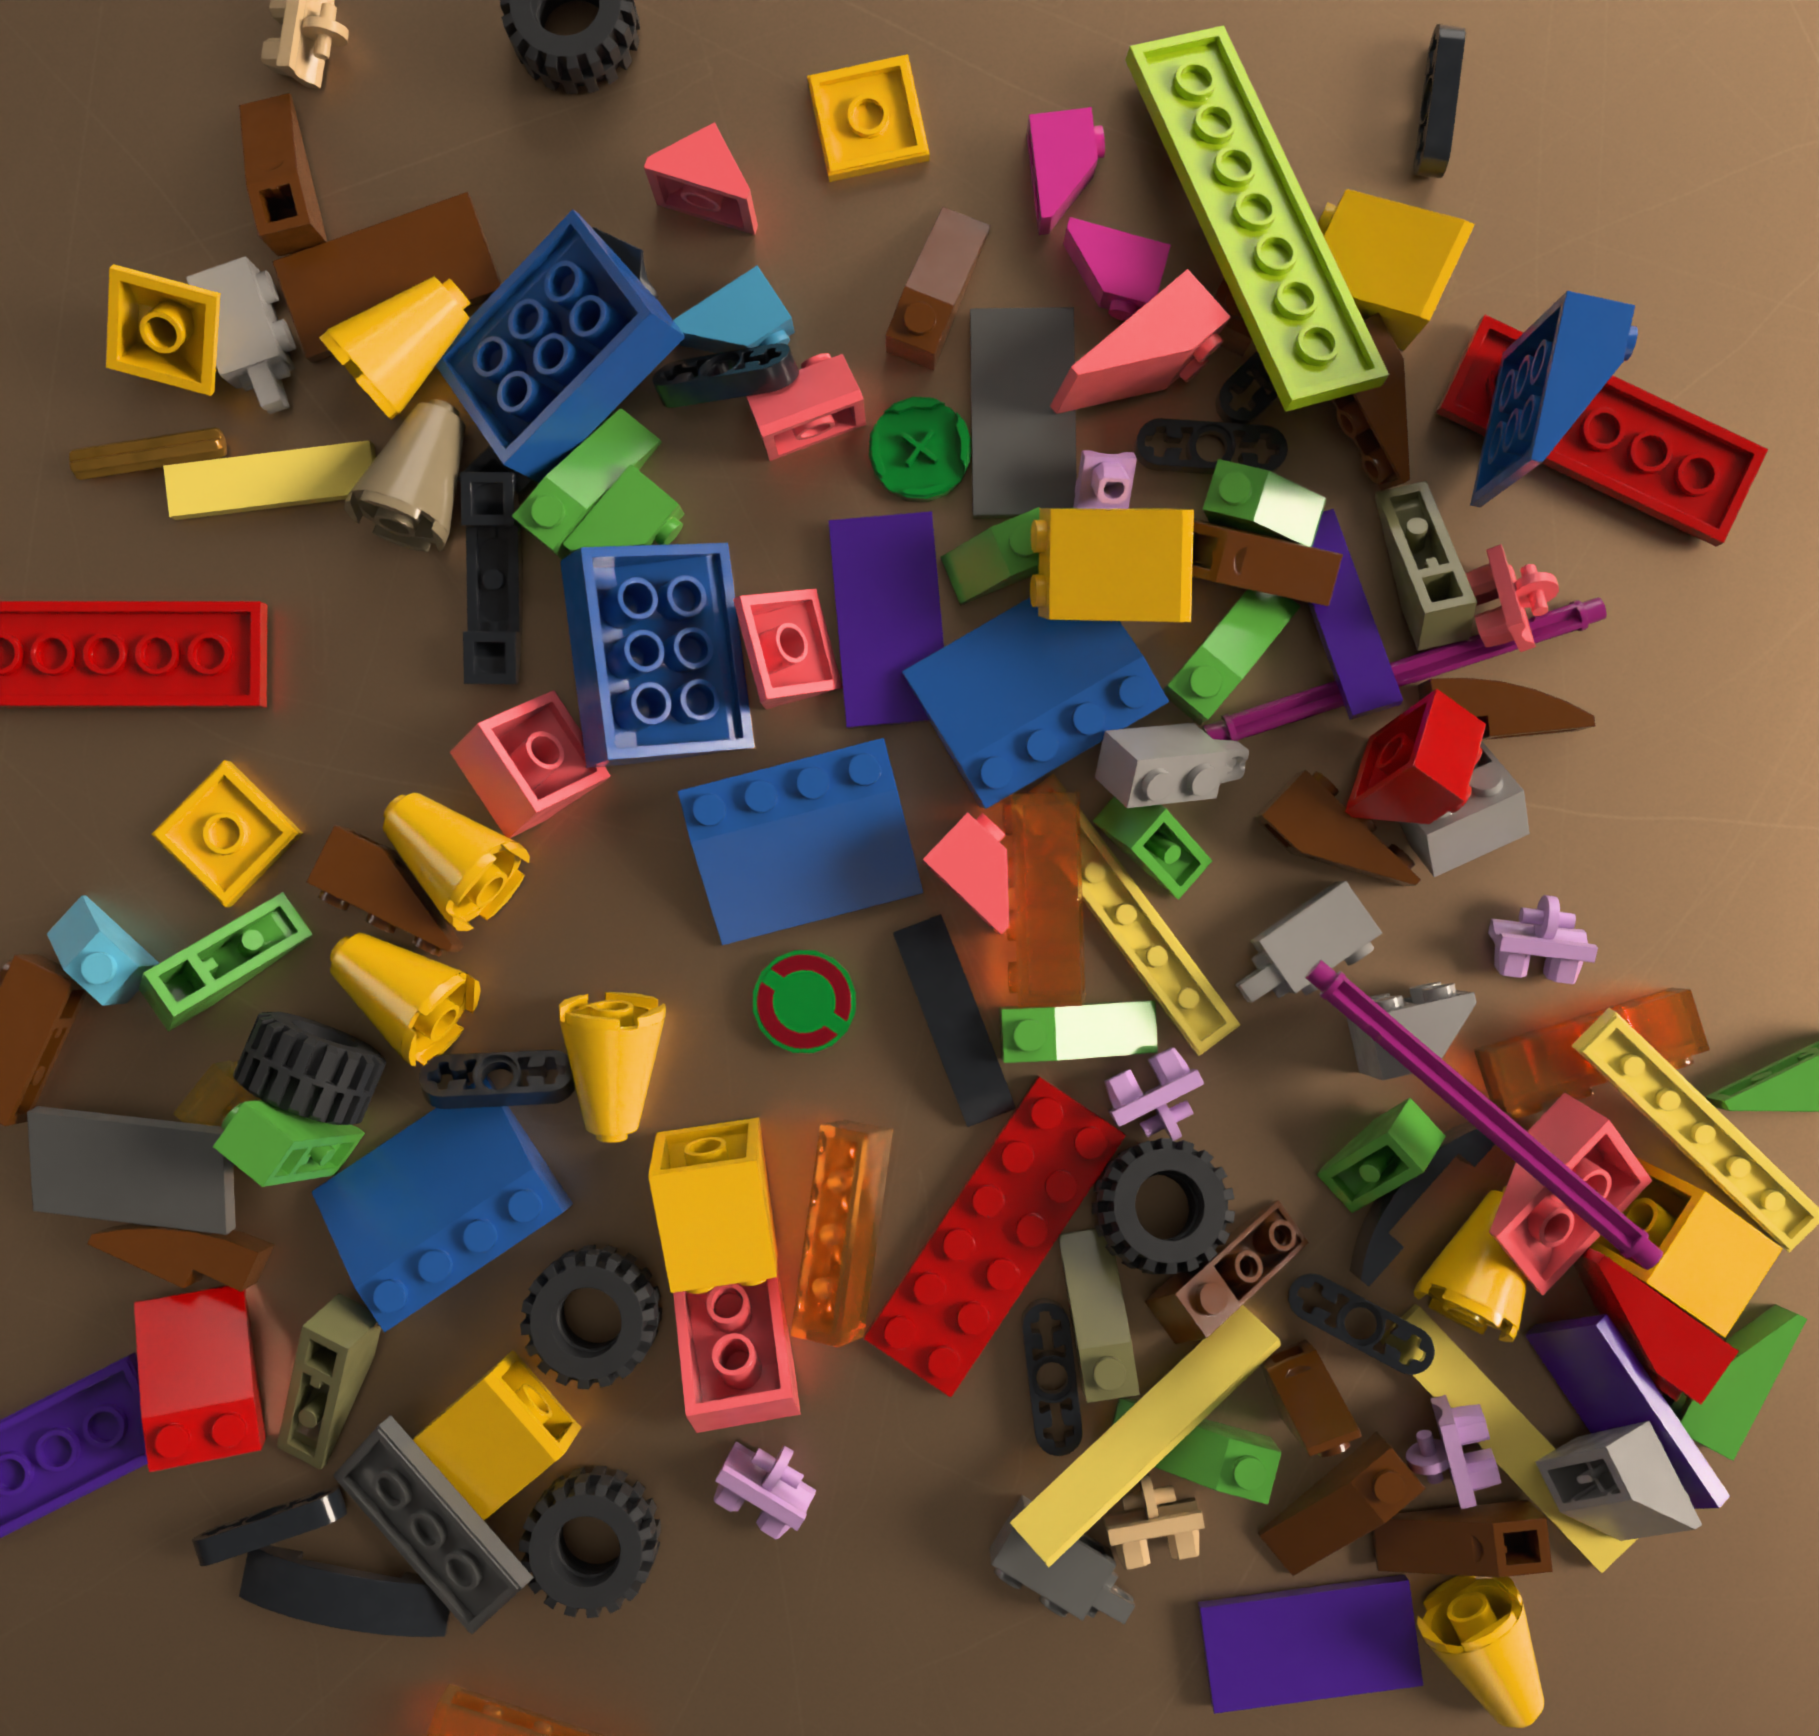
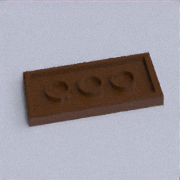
M468 192L272 261L305 356L311 363L333 356L319 338L327 329L434 276L441 284L450 278L471 303L467 307L486 301L502 284L472 198Z

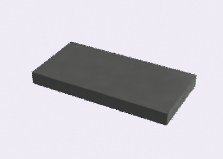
M1074 307L970 309L973 519L1014 518L1038 507L1073 508L1077 480L1076 410L1056 414L1050 407L1071 366L1075 364Z
M37 1106L27 1112L33 1211L227 1235L236 1228L233 1163L213 1148V1145L224 1131L220 1126Z
M389 1416L379 1424L333 1474L337 1482L469 1633L473 1634L534 1578L392 1416Z

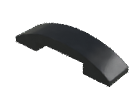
M461 472V525L466 527L467 631H463L464 684H518L522 644L523 574L521 525L512 517L519 508L516 474L514 472Z
M939 914L893 932L967 1127L1016 1109L942 915Z
M1469 1121L1443 1133L1446 1137L1424 1173L1376 1199L1371 1205L1357 1236L1350 1266V1272L1368 1287L1404 1248L1403 1245L1389 1234V1231L1451 1161L1457 1157L1461 1162L1476 1167L1495 1145Z
M272 1545L247 1553L239 1597L259 1607L310 1623L350 1631L406 1637H445L447 1634L451 1611L419 1574L405 1572L401 1578L315 1562L302 1559L303 1551Z

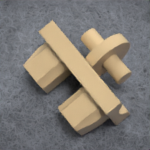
M270 0L269 10L272 18L282 25L280 38H268L267 41H263L262 63L277 74L291 76L306 88L320 89L325 60H329L331 46L341 47L348 43L349 30L344 25L335 21L337 7L334 6L335 0Z
M1146 1474L1139 1481L1141 1491L1128 1493L1122 1497L1124 1511L1103 1515L1105 1531L1110 1546H1115L1120 1562L1125 1570L1144 1567L1151 1563L1146 1539L1166 1536L1171 1559L1181 1560L1199 1555V1529H1204L1205 1526L1202 1511L1198 1509L1196 1499L1190 1498L1176 1501L1173 1485L1153 1489L1150 1474Z

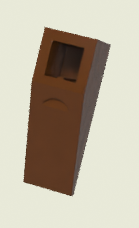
M286 93L239 105L246 187L258 236L278 257L327 242L292 95Z
M1378 312L1364 319V322L1389 376L1380 387L1332 399V402L1337 409L1336 416L1339 426L1347 436L1353 438L1362 455V466L1365 473L1373 482L1378 484L1382 491L1409 481L1410 466L1404 358Z
M1194 518L1193 577L1330 606L1343 554Z
M1307 770L1296 773L1254 817L1290 854L1400 886H1415L1421 881L1411 870L1415 866L1414 861L1398 846L1391 844L1387 847L1373 834L1377 827L1371 819L1353 818L1345 812L1346 807L1335 798L1339 793L1338 789L1328 778L1317 771L1313 775Z
M334 825L306 883L321 889L318 898L345 911L348 910L350 904L368 912L365 918L367 923L394 934L398 927L414 935L415 938L412 944L430 954L441 957L444 950L447 952H460L464 944L397 852L351 828Z
M1279 1200L1272 1202L1229 1233L1230 1235L1226 1243L1216 1247L1215 1251L1218 1254L1210 1261L1198 1264L1199 1268L1192 1271L1174 1274L1145 1300L1147 1306L1175 1344L1208 1338L1309 1243Z
M1307 1340L1275 1351L1260 1365L1280 1418L1309 1457L1316 1454L1322 1458L1338 1455L1350 1447V1441L1362 1437L1359 1427L1317 1350Z
M1528 1500L1482 1504L1465 1509L1454 1507L1397 1513L1385 1524L1373 1530L1378 1571L1497 1578L1553 1572L1547 1517Z

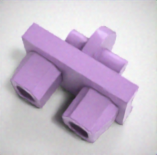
M1082 450L1078 479L1075 485L1073 508H1129L1137 461L1134 452L1104 454L1091 450Z
M1543 895L1537 909L1522 907L1519 912V922L1491 918L1488 934L1495 943L1494 966L1499 974L1503 976L1525 977L1531 955L1546 957L1543 974L1547 979L1558 983L1575 984L1583 961L1595 963L1598 947L1595 944H1588L1587 934L1584 930L1574 929L1576 923L1575 914L1560 912L1558 898L1550 895Z
M1171 1047L1148 1059L1160 1085L1142 1093L1131 1069L1125 1070L1104 1081L1109 1100L1113 1106L1108 1111L1115 1125L1120 1127L1155 1109L1157 1115L1140 1123L1146 1137L1165 1129L1169 1138H1172V1141L1182 1137L1177 1122L1194 1113L1187 1100L1171 1108H1168L1166 1103L1205 1083L1198 1070L1189 1069L1187 1063L1177 1050Z
M1446 1395L1430 1398L1441 1440L1433 1439L1432 1432L1429 1430L1417 1432V1443L1409 1447L1406 1452L1408 1467L1416 1474L1426 1475L1428 1482L1431 1484L1441 1483L1444 1480L1442 1472L1449 1468L1461 1509L1477 1506L1473 1491L1501 1483L1498 1467L1491 1448L1465 1454L1462 1450L1463 1445L1490 1440L1481 1406L1477 1404L1450 1408Z
M736 1441L715 1480L719 1484L714 1496V1502L730 1512H738L744 1501H749L762 1509L756 1521L759 1529L772 1538L779 1539L790 1527L798 1531L806 1518L807 1509L816 1490L802 1482L803 1474L788 1466L794 1452L784 1445L775 1458L760 1448L755 1453Z

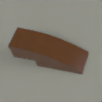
M1436 678L1418 684L1419 701L1435 689H1438L1483 721L1486 727L1482 741L1574 732L1595 726L1594 715L1563 699L1533 688L1502 681L1475 678Z
M134 1223L113 1226L91 1234L87 1243L96 1249L183 1289L202 1280L203 1275H206L240 1292L258 1282L275 1244L236 1230H232L227 1235Z

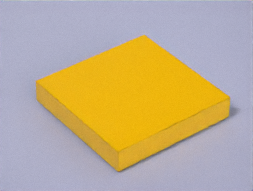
M908 54L807 76L829 182L930 161V153Z
M224 760L151 835L224 907H232L304 833L231 761Z

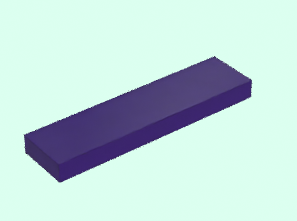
M1334 508L1323 511L1312 547L1343 554L1330 606L1308 602L1349 720H1353L1398 706L1402 703L1403 698Z

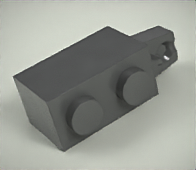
M1021 1495L989 1548L991 1565L996 1567L994 1573L1002 1581L1016 1589H1021L1024 1584L1041 1595L1039 1598L1040 1602L1059 1616L1066 1617L1068 1613H1071L1083 1621L1086 1615L1094 1618L1099 1610L1125 1624L1135 1608V1603H1133L1134 1599L1130 1594L1114 1584L1118 1574L1113 1571L1116 1563L1111 1549L1084 1533L1048 1568L1010 1524L1032 1502L1027 1497Z

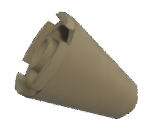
M432 399L429 403H418L349 492L344 510L351 519L359 524L362 516L366 517L376 524L372 532L373 534L402 547L428 552L433 543L436 544L438 552L444 550L449 539L466 428L463 420L458 417L459 411L454 406L441 400Z

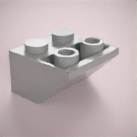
M1481 741L1480 745L1482 755L1474 766L1469 784L1472 791L1469 799L1461 809L1455 813L1447 812L1430 824L1399 822L1409 845L1433 877H1437L1530 834L1524 790L1483 741Z
M1441 982L1409 988L1411 997L1404 999L1402 995L1390 996V993L1370 996L1374 1002L1441 1059L1477 1003L1474 992L1456 990L1455 983L1441 985ZM1347 1018L1359 1073L1380 1080L1413 1074Z
M1650 1421L1578 1436L1535 1461L1560 1513L1620 1541L1695 1530L1702 1525Z

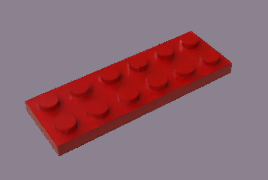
M1485 314L1479 320L1435 413L1485 436L1502 353L1524 332ZM1612 375L1541 464L1717 547L1725 542L1768 449Z
M0 601V708H267L268 605L261 601Z
M1038 1075L864 1334V1339L951 1398L1126 1134Z

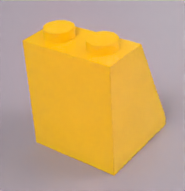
M1350 189L1344 191L1337 205L1327 202L1317 222L1363 320L1379 312L1398 349L1403 351L1429 323L1475 224L1464 219Z
M1039 508V520H1033L1031 526L1033 553H1039V574H1033L1030 583L1032 607H1038L1039 617L1049 620L1191 622L1194 510L1170 508Z
M759 1117L656 1132L648 1178L670 1292L686 1291L690 1294H701L710 1291L716 1286L736 1283L742 1286H754L763 1283L767 1279L776 1278L778 1251Z
M1636 1157L1652 1179V1182L1622 1213L1640 1229L1642 1228L1649 1234L1648 1239L1663 1251L1662 1258L1654 1267L1646 1270L1632 1257L1625 1258L1602 1235L1589 1248L1606 1255L1697 1322L1726 1338L1783 1248L1706 1191Z
M512 1349L412 1440L477 1514L485 1520L561 1458L580 1431L581 1426Z

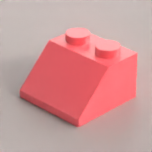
M829 353L813 356L801 364L802 369L799 370L798 377L788 386L774 392L746 396L769 461L866 425L864 399L843 354L832 358Z
M554 690L477 723L450 751V754L503 834L508 838H512L546 821L611 777L605 766L586 768L582 731Z
M967 812L924 857L922 863L995 933L1002 935L1009 927L1007 849L1000 843L1006 835L983 813L977 819H974Z

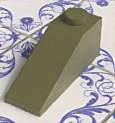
M1427 481L1376 492L1375 501L1401 609L1417 650L1420 651L1469 640L1477 600Z
M1095 1228L1061 1233L1058 1239L1081 1389L1087 1403L1140 1395L1116 1256H1112L1105 1248L1108 1243L1104 1236L1098 1237Z
M339 1293L309 1319L301 1329L277 1447L320 1470L328 1463L375 1356L381 1327L368 1307Z

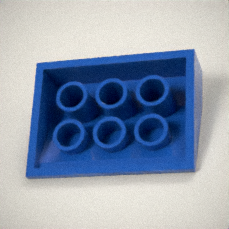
M572 209L470 317L467 324L436 364V367L505 466L540 483L685 338V335L660 302L583 217Z
M1566 291L1502 353L1470 506L1482 507L1540 465L1620 365L1631 357L1638 336L1637 326L1631 325L1635 305Z
M728 543L580 547L560 561L586 768L638 764L755 748L738 616L733 601L735 592Z
M1030 597L902 671L978 806L984 809L989 808L1103 741L1105 731L1124 729L1169 702L1143 654L1120 621L1045 619L1038 616V607H1032Z
M884 738L678 791L690 842L722 945L924 893Z
M487 1075L483 1084L490 1089L497 1090ZM474 1083L469 1085L468 1088L475 1089ZM509 1106L459 1109L435 1108L311 1191L356 1291L384 1333L573 1205V1202Z

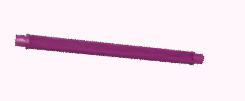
M1596 597L1584 602L1579 600L1572 601L1567 606L1548 611L1542 616H1533L1528 621L1534 642L1539 643L1576 630H1586L1589 624L1606 619L1607 613L1602 599ZM1477 634L1469 637V640L1440 646L1391 662L1390 665L1398 687L1517 650L1518 647L1515 641L1486 648L1480 635ZM1333 681L1238 713L1221 715V720L1203 725L1202 728L1212 739L1238 741L1290 722L1293 723L1342 707L1344 703L1337 683Z
M1319 960L1310 969L1305 978L1321 991L1320 997L1330 1002L1614 1245L1625 1258L1632 1257L1646 1270L1651 1269L1659 1262L1663 1251L1648 1239L1649 1234L1645 1230L1640 1229L1381 1008L1346 978L1343 972L1339 971L1336 973L1322 960Z

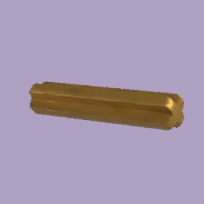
M212 427L73 449L69 452V467L76 479H92L162 468L163 465L223 458L227 454V443L220 428Z

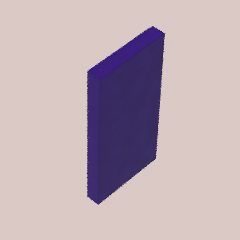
M932 511L828 520L847 729L930 722L902 671L944 647Z
M1607 1314L1535 1324L1525 1334L1590 1433L1650 1421L1694 1509L1720 1508L1730 1497Z
M135 1352L0 1420V1538L148 1464L141 1419L138 1360Z
M1405 1574L1198 1602L1210 1699L1214 1714L1424 1686L1410 1582Z

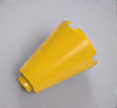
M434 276L327 329L319 338L379 408L392 420L403 411L467 324L470 318L464 309L471 303L450 278L441 284Z
M417 792L407 796H397L388 804L384 811L383 832L444 919L455 930L469 931L474 927L468 921L478 915L482 916L486 921L490 919L509 901L520 886L525 875L518 868L521 859L529 863L530 856L527 850L518 842Z
M361 932L352 937H343L334 946L330 954V961L332 962L330 967L331 975L400 1057L411 1066L416 1067V1061L425 1066L431 1058L442 1055L464 1030L463 1027L457 1024L464 1010L466 1009L473 1014L478 1005L481 992L480 984L470 974Z
M605 992L604 1001L589 1004L588 994L565 999L559 1004L558 1017L585 1129L592 1134H596V1139L601 1142L615 1143L624 1141L628 1138V1134L635 1132L639 1127L666 1017L665 1004L658 1006V999L653 996L625 992Z
M1504 1186L1502 1192L1491 1190L1421 1277L1413 1292L1418 1300L1426 1294L1431 1296L1432 1300L1428 1307L1461 1326L1482 1335L1485 1334L1487 1327L1490 1326L1501 1330L1498 1340L1514 1342L1519 1332L1528 1280L1489 1232L1507 1187Z
M1458 1575L1443 1582L1424 1600L1423 1604L1427 1611L1423 1619L1419 1616L1417 1617V1625L1423 1640L1498 1724L1509 1728H1523L1531 1725L1544 1708V1697L1522 1596L1513 1580L1509 1577L1476 1579L1475 1576Z

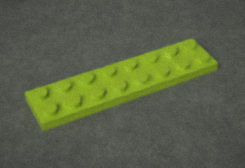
M1224 25L1129 46L1125 59L1127 66L1285 412L1382 386L1389 373Z

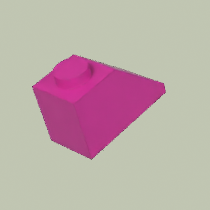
M1092 107L1029 114L1026 138L1038 235H1046L1051 232L1093 179L1098 159L1105 157L1102 125L1094 126Z
M1069 217L1063 241L1065 249L1098 307L1108 309L1110 316L1126 321L1158 294L1171 247L1170 244Z

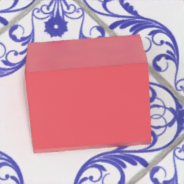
M715 122L647 157L644 170L657 205L755 235L758 223L750 188Z
M817 589L742 595L733 599L759 699L765 710L843 688Z

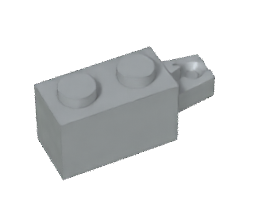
M245 256L187 276L188 285L221 293L216 360L219 375L236 389L242 387L245 391L254 389L260 406L267 410L269 414L290 408L281 379L289 377V371L295 369L289 351L295 350L296 345L284 319L278 320L273 302L279 301V295L267 270L261 272Z
M1194 723L1107 730L1103 736L1095 779L1126 808L1217 798L1221 783L1243 778L1249 750L1238 741L1212 739Z
M1347 881L1334 882L1251 940L1258 951V954L1251 958L1257 969L1235 985L1249 1003L1254 1002L1270 990H1273L1278 998L1288 992L1296 994L1300 990H1302L1304 995L1311 994L1317 988L1305 976L1319 960L1325 962L1330 968L1335 967L1343 960L1348 966L1352 965L1374 950L1371 941L1381 935L1382 932Z

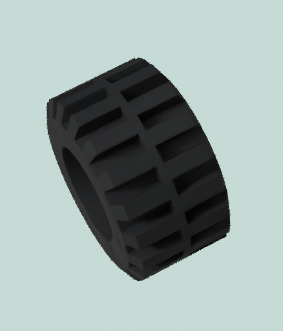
M500 0V7L504 14L501 17L503 25L520 63L525 65L530 76L535 80L541 77L545 87L556 91L559 84H563L566 94L578 95V86H586L588 93L598 91L597 82L606 79L610 85L619 79L616 69L621 67L627 70L632 63L629 50L637 51L640 40L637 30H640V22L634 0H579L589 2L598 7L599 10L594 21L585 30L567 36L553 34L545 30L544 27L547 18L555 8L563 3L575 0Z
M262 1012L257 1016L234 1070L233 1077L249 1093L278 1108L324 1123L353 1125L362 1122L387 1061L369 1044L328 1025L284 1012Z
M1160 1138L1130 1147L1119 1153L1115 1160L1110 1161L1103 1169L1105 1174L1101 1180L1096 1182L1093 1191L1098 1193L1097 1202L1092 1203V1214H1097L1099 1225L1095 1226L1098 1237L1104 1236L1108 1243L1105 1248L1112 1256H1119L1122 1259L1121 1263L1131 1269L1142 1270V1273L1154 1275L1189 1272L1199 1268L1198 1264L1208 1262L1218 1254L1215 1251L1216 1247L1225 1244L1230 1235L1225 1231L1226 1225L1234 1223L1235 1211L1228 1210V1200L1235 1198L1233 1189H1225L1222 1179L1228 1177L1222 1166L1215 1168L1210 1163L1214 1157L1207 1151L1198 1152L1193 1149V1143L1185 1140L1174 1142L1172 1138ZM1156 1175L1167 1176L1178 1183L1188 1200L1189 1214L1187 1222L1177 1236L1169 1239H1159L1149 1234L1140 1224L1136 1214L1135 1200L1141 1184L1146 1179Z
M595 1244L583 1246L579 1251L572 1249L564 1253L556 1261H553L534 1280L528 1289L531 1292L523 1301L521 1312L526 1313V1318L520 1323L521 1335H529L530 1342L525 1346L529 1356L538 1354L542 1361L537 1367L545 1375L550 1369L559 1374L555 1382L566 1386L570 1380L578 1381L577 1389H590L592 1384L599 1382L600 1388L612 1385L616 1378L621 1377L624 1379L632 1373L635 1366L641 1363L655 1341L659 1331L657 1327L662 1319V1308H658V1300L661 1297L658 1286L652 1287L649 1280L653 1275L647 1267L642 1270L634 1264L638 1258L629 1252L624 1257L616 1253L617 1247L606 1245L602 1250L596 1249ZM594 1288L606 1293L614 1300L621 1315V1330L614 1339L602 1343L588 1342L578 1337L570 1329L565 1319L564 1304L565 1299L573 1290Z
M596 1465L591 1473L586 1474L585 1468L581 1467L574 1469L568 1478H565L563 1475L553 1481L548 1490L544 1491L523 1526L526 1530L520 1538L519 1551L525 1552V1555L521 1560V1564L529 1573L532 1572L534 1577L528 1586L534 1594L543 1590L547 1594L544 1604L551 1609H554L557 1602L565 1605L564 1615L575 1617L579 1609H586L587 1618L599 1617L603 1607H606L610 1614L621 1609L625 1598L631 1601L639 1593L641 1585L646 1582L660 1546L658 1537L661 1533L660 1519H654L657 1506L653 1498L644 1500L642 1495L646 1488L638 1480L632 1487L624 1482L628 1474L619 1469L614 1477L606 1475L607 1466ZM584 1516L602 1520L615 1532L620 1544V1555L602 1564H591L578 1559L571 1553L565 1543L563 1536L564 1523Z

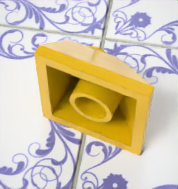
M113 264L109 267L106 368L211 396L215 392L221 293Z

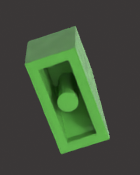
M1218 459L1203 511L1208 521L1312 547L1326 504V498L1271 471Z
M630 464L563 542V545L570 553H573L580 547L669 545L681 531L683 523L679 520L685 514L674 499Z
M1040 507L994 525L940 557L960 606L1032 577L1033 574H1039V553H1033L1031 526L1033 520H1039Z
M1114 796L1093 820L1123 853L1178 900L1212 862L1211 858L1162 805L1126 808Z
M1408 1098L1375 1118L1319 1170L1317 1176L1347 1209L1354 1213L1424 1173L1446 1136L1411 1098Z

